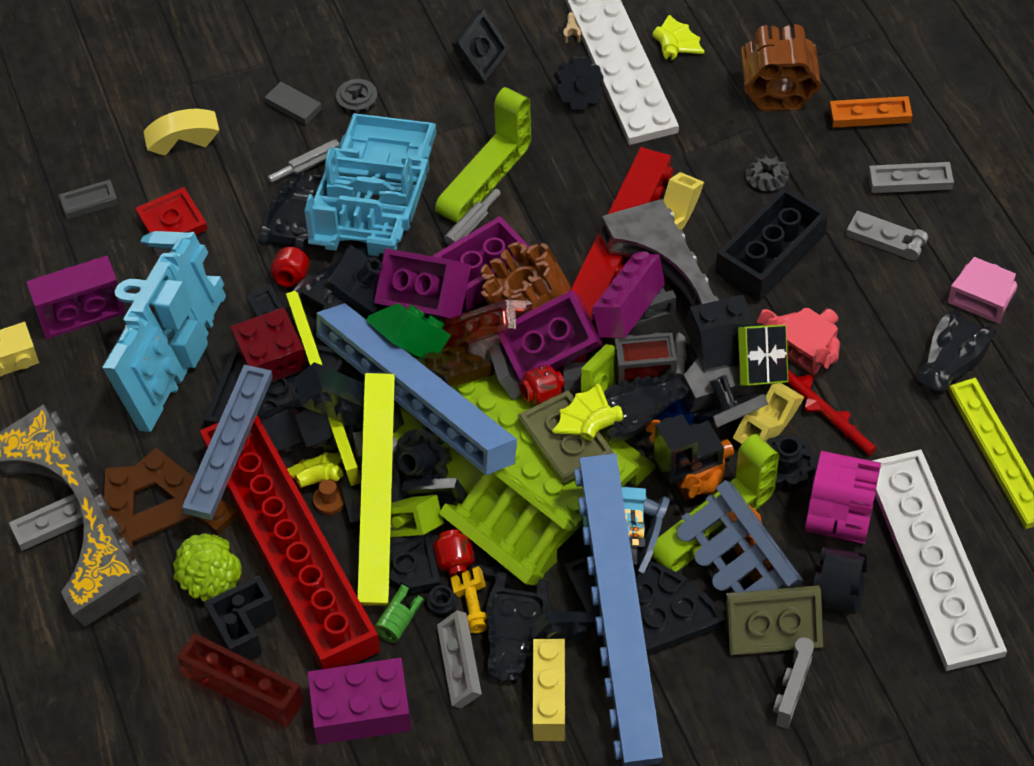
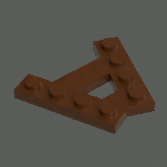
M156 447L135 466L105 468L104 498L110 507L106 512L108 516L113 515L122 529L118 532L120 538L125 537L133 551L134 542L193 517L219 536L239 515L238 511L222 498L212 520L184 514L182 506L195 477ZM153 485L171 499L135 514L136 492ZM134 552L130 554L132 560L134 559Z

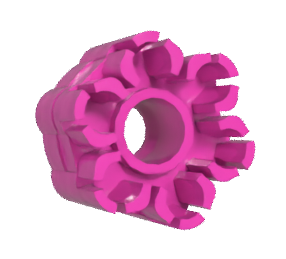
M821 451L807 515L806 532L865 544L881 463Z

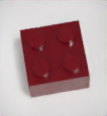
M284 307L230 326L234 346L243 366L249 365L271 370L273 376L271 382L307 369L304 348Z

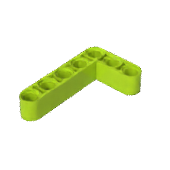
M507 87L500 90L494 103L496 134L446 188L436 202L435 212L455 223L476 202L481 203L522 157L530 145V99Z
M757 434L748 437L740 446L736 478L731 481L746 503L754 510L758 509L772 496L775 490L779 453ZM719 491L714 494L715 497L720 495ZM706 500L689 513L691 517L709 504V502ZM683 519L657 538L652 558L658 564L676 572L693 560L696 551L702 547L697 538L687 542L678 537L677 530L684 523ZM720 519L703 533L710 541L726 529L725 524Z

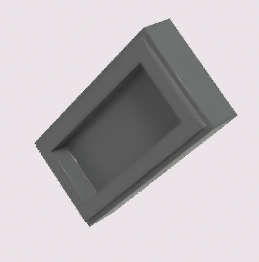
M280 82L265 96V103L304 125H307L322 110L320 102L283 82Z
M111 180L59 194L67 220L118 205Z
M498 344L493 345L489 348L498 381L514 400L521 396L516 372L502 347Z

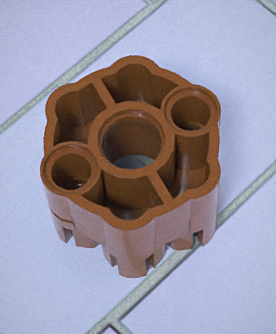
M794 24L795 38H792L790 25L781 29L782 40H780L777 27H770L771 39H769L767 25L761 26L757 29V33H755V41H750L746 43V47H741L744 90L746 94L750 95L752 101L756 103L758 109L762 111L799 110L821 88L816 44H813L809 39H805L804 28L797 24Z
M519 242L508 245L515 261L508 250H504L501 254L507 269L499 258L490 261L497 276L492 273L487 264L481 268L480 273L485 280L481 293L501 326L570 291L571 286L545 243H542L540 247L538 244H535L529 248Z

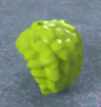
M207 533L193 535L186 539L176 552V559L173 563L175 571L173 577L174 580L180 583L182 589H188L189 595L192 598L200 597L202 601H206L236 587V583L241 577V563L235 555L229 552L230 546L226 539Z

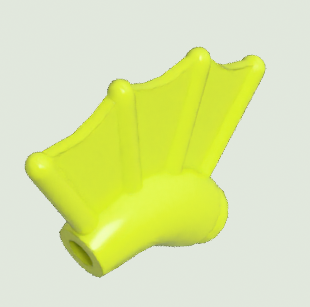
M668 15L662 26L656 27L652 34V37L660 42L665 59L671 57V60H674L678 52L704 54L705 52L699 44L700 37L690 31L689 25L676 21L671 15Z
M596 384L595 387L587 392L576 393L573 402L566 408L560 409V421L552 429V432L554 434L581 435L585 440L592 441L601 429L614 425V422L623 420L622 409L620 406L610 408L601 385Z
M324 452L315 458L302 459L298 464L287 468L291 477L296 480L299 487L302 488L328 479L339 481L343 475L342 468L339 465L343 461L340 452Z

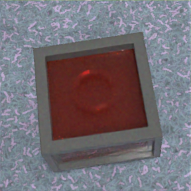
M672 332L639 336L627 335L626 338H615L616 385H619L623 380L632 383L636 377L641 379L646 376H650L651 379L656 376L661 377L668 369L676 376L677 358Z

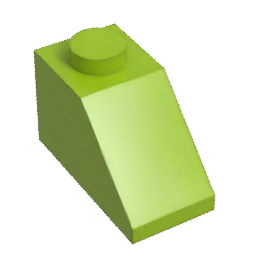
M437 495L411 497L391 503L390 537L424 535L444 524L443 517L439 514L441 509Z

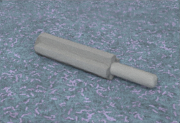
M334 139L289 161V166L269 175L268 181L273 183L293 173V171L302 173L325 162L329 148H339L340 143L337 139Z
M494 189L482 203L476 202L443 237L447 246L467 236L488 214L486 211L488 207L500 196V190Z

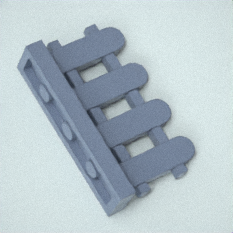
M725 480L716 487L720 493L718 497H715L714 494L709 495L706 498L709 504L692 517L689 513L682 516L684 523L677 530L678 537L687 542L697 538L702 547L696 551L695 560L702 566H709L715 563L720 571L713 577V585L716 589L725 591L732 587L737 593L782 589L784 585L795 588L804 581L733 483ZM731 511L738 517L735 522L728 515ZM721 519L727 528L709 541L703 532ZM749 535H751V537L756 542V544L752 547L746 540V538ZM739 544L744 553L726 565L721 556ZM767 560H769L774 567V569H772L771 571H769L764 564V562ZM757 568L763 577L744 590L739 581Z

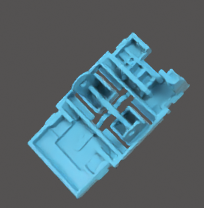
M354 113L346 134L342 137L339 148H329L327 152L325 171L315 198L311 194L308 196L305 207L308 243L325 246L327 250L336 251L340 241H361L367 243L368 255L379 256L380 253L384 254L385 248L397 250V243H400L404 230L408 231L410 228V222H412L427 178L426 173L429 172V156L436 136V124ZM373 194L379 195V200L370 198H372Z

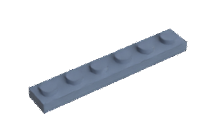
M249 365L243 366L182 506L184 514L208 520L213 519L273 378L271 370Z

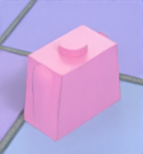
M974 257L970 263L965 265L959 277L951 285L948 303L1000 324L1003 313L1017 289V283L1014 281L1016 273Z

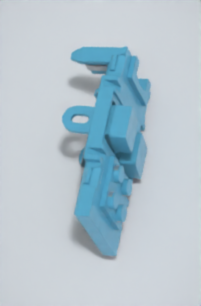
M154 231L143 236L140 241L141 244L154 247L156 255L160 256L147 280L128 279L121 282L115 289V295L119 301L132 303L124 317L126 326L102 368L139 431H152L164 409L163 405L171 392L176 393L178 390L176 383L181 384L188 369L196 367L208 345L206 337L209 333L206 327H213V315L220 303L226 298V294L222 289L224 283L221 277L206 276L203 261L208 251L205 245H200L194 232ZM130 288L140 290L136 294L126 293V290ZM149 306H153L155 308L154 315Z

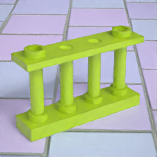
M505 468L488 475L482 473L462 504L458 503L457 506L445 504L439 512L441 516L521 581L537 586L539 578H544V575L536 570L538 568L537 562L560 529L563 528L574 532L578 529V526L571 521L573 516L559 506L555 509ZM497 476L508 486L484 521H479L478 523L471 517L473 515L472 509L494 477ZM518 493L530 503L506 538L499 540L493 535L495 531L493 527ZM540 510L552 521L527 557L523 556L521 558L514 552L516 550L515 545Z

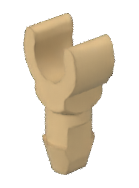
M573 12L568 14L567 27L563 32L565 43H568V37L571 35L577 37L578 43L581 42V30L577 27Z

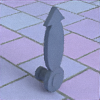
M646 496L643 513L651 516L645 538V548L640 553L639 564L635 569L641 573L645 572L652 557L661 529L662 519L669 505L670 499L664 496L658 503L648 499Z

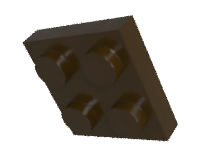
M452 346L447 351L440 353H427L425 357L416 359L450 387L494 375L493 363L483 359L480 355H474L466 351L461 346Z

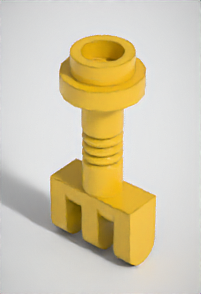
M479 566L472 568L474 579H472L468 570L462 573L463 584L458 575L451 577L454 593L459 598L462 596L466 598L469 615H467L469 630L474 634L482 633L488 628L487 615L485 612H481L477 598V590L486 587L483 572Z

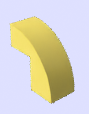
M186 109L158 118L143 133L147 150L166 156L179 139L207 147L219 132V126L214 111Z
M681 172L669 179L663 200L666 207L672 210L674 222L679 230L684 228L690 218L704 184L703 181Z
M782 383L772 384L766 395L768 405L744 415L733 439L742 444L753 434H757L765 442L769 438H775L792 419L804 397Z

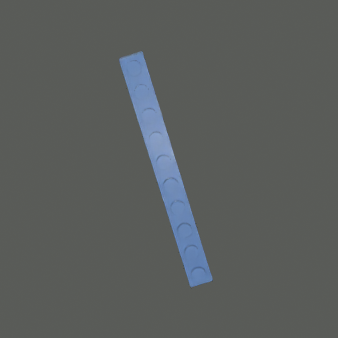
M344 303L317 312L316 337L364 376L365 373L395 374L394 400L481 472L488 475L515 464L517 439L412 357L407 351L389 341L347 304Z
M615 453L582 457L579 460V468L574 469L576 487H582L583 497L578 498L580 516H586L587 527H582L584 545H590L592 556L587 557L588 573L595 576L596 586L591 587L593 605H599L600 616L595 617L598 636L603 635L605 647H600L602 666H608L609 678H604L606 696L613 699L614 709H609L611 729L617 728L618 740L613 741L616 760H622V766L661 764L663 756L617 455Z

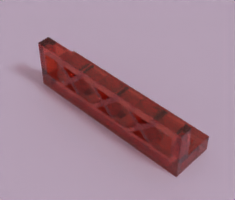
M503 300L443 320L444 326L442 328L451 336L441 352L447 351L452 346L462 347L517 329L516 315L531 311L532 303L529 301Z

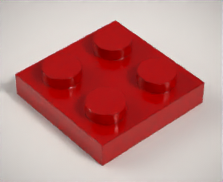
M184 187L135 208L136 214L148 234L154 231L194 232L197 235L208 230L205 219Z

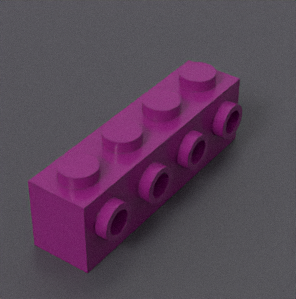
M648 252L633 254L594 304L592 318L596 321L599 337L626 338L665 285L660 254H649Z

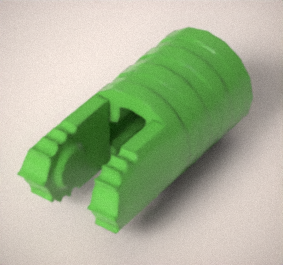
M405 585L400 586L374 627L378 636L390 643L398 642L424 601L422 597L417 596L410 603L409 609L400 604L409 589Z

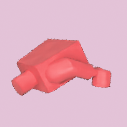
M804 308L798 313L794 312L782 316H777L767 309L762 310L756 321L757 323L764 325H786L787 358L812 375L818 372L822 364L824 368L828 369L830 364L837 362L839 359L840 341L837 338L838 328L834 325L838 321V316L833 310L827 308L820 315L810 308Z

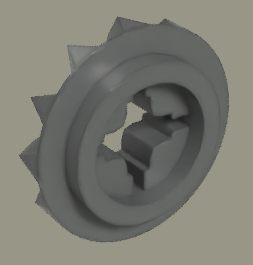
M363 79L346 81L336 92L339 107H344L347 113L355 110L358 114L361 109L368 111L370 106L376 104V98H378L376 87L371 82ZM361 94L362 98L358 97L356 100H353V97Z
M766 155L763 159L755 157L753 162L747 165L746 179L752 187L758 190L774 191L783 187L788 180L789 170L786 168L785 162L778 161L777 156L773 159L768 158ZM763 169H765L766 171H771V170H772V175H771V174L769 175V173H767V172H766V173H762V172H763Z

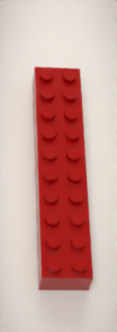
M257 415L225 490L238 511L239 517L319 669L356 664L380 652L378 634ZM218 423L200 430L205 452L208 449Z

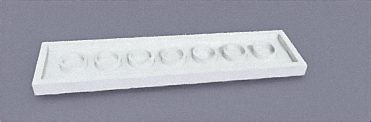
M565 0L569 11L573 12L575 16V22L581 30V38L592 63L600 66L604 76L601 84L628 144L632 145L679 133V125L621 0Z
M922 450L872 460L881 463L875 492L876 499L946 671L1005 657L1007 653L1006 647Z

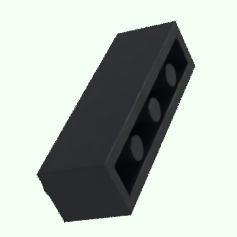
M315 362L294 379L302 407L363 431L364 383ZM395 400L393 433L405 424L399 405Z

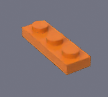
M909 96L830 101L829 106L833 128L911 123L913 117Z

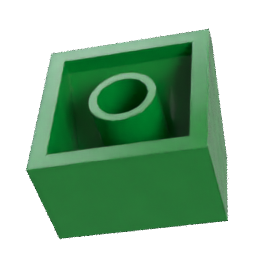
M396 303L369 315L366 319L369 324L393 344L420 358L425 357L427 353H440L451 336L442 328L444 323L432 315L428 319L425 318V313L411 304L406 308Z

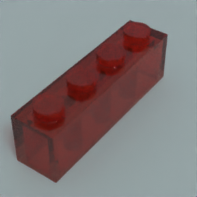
M194 633L177 657L183 676L286 727L289 726L304 703L299 684Z

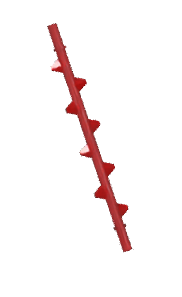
M788 369V382L786 383L807 401L804 407L805 411H819L845 434L846 439L853 441L868 456H871L876 451L877 447L863 436L855 425L852 426L848 422L850 417L848 411H835L810 389L814 380L812 375L797 377Z

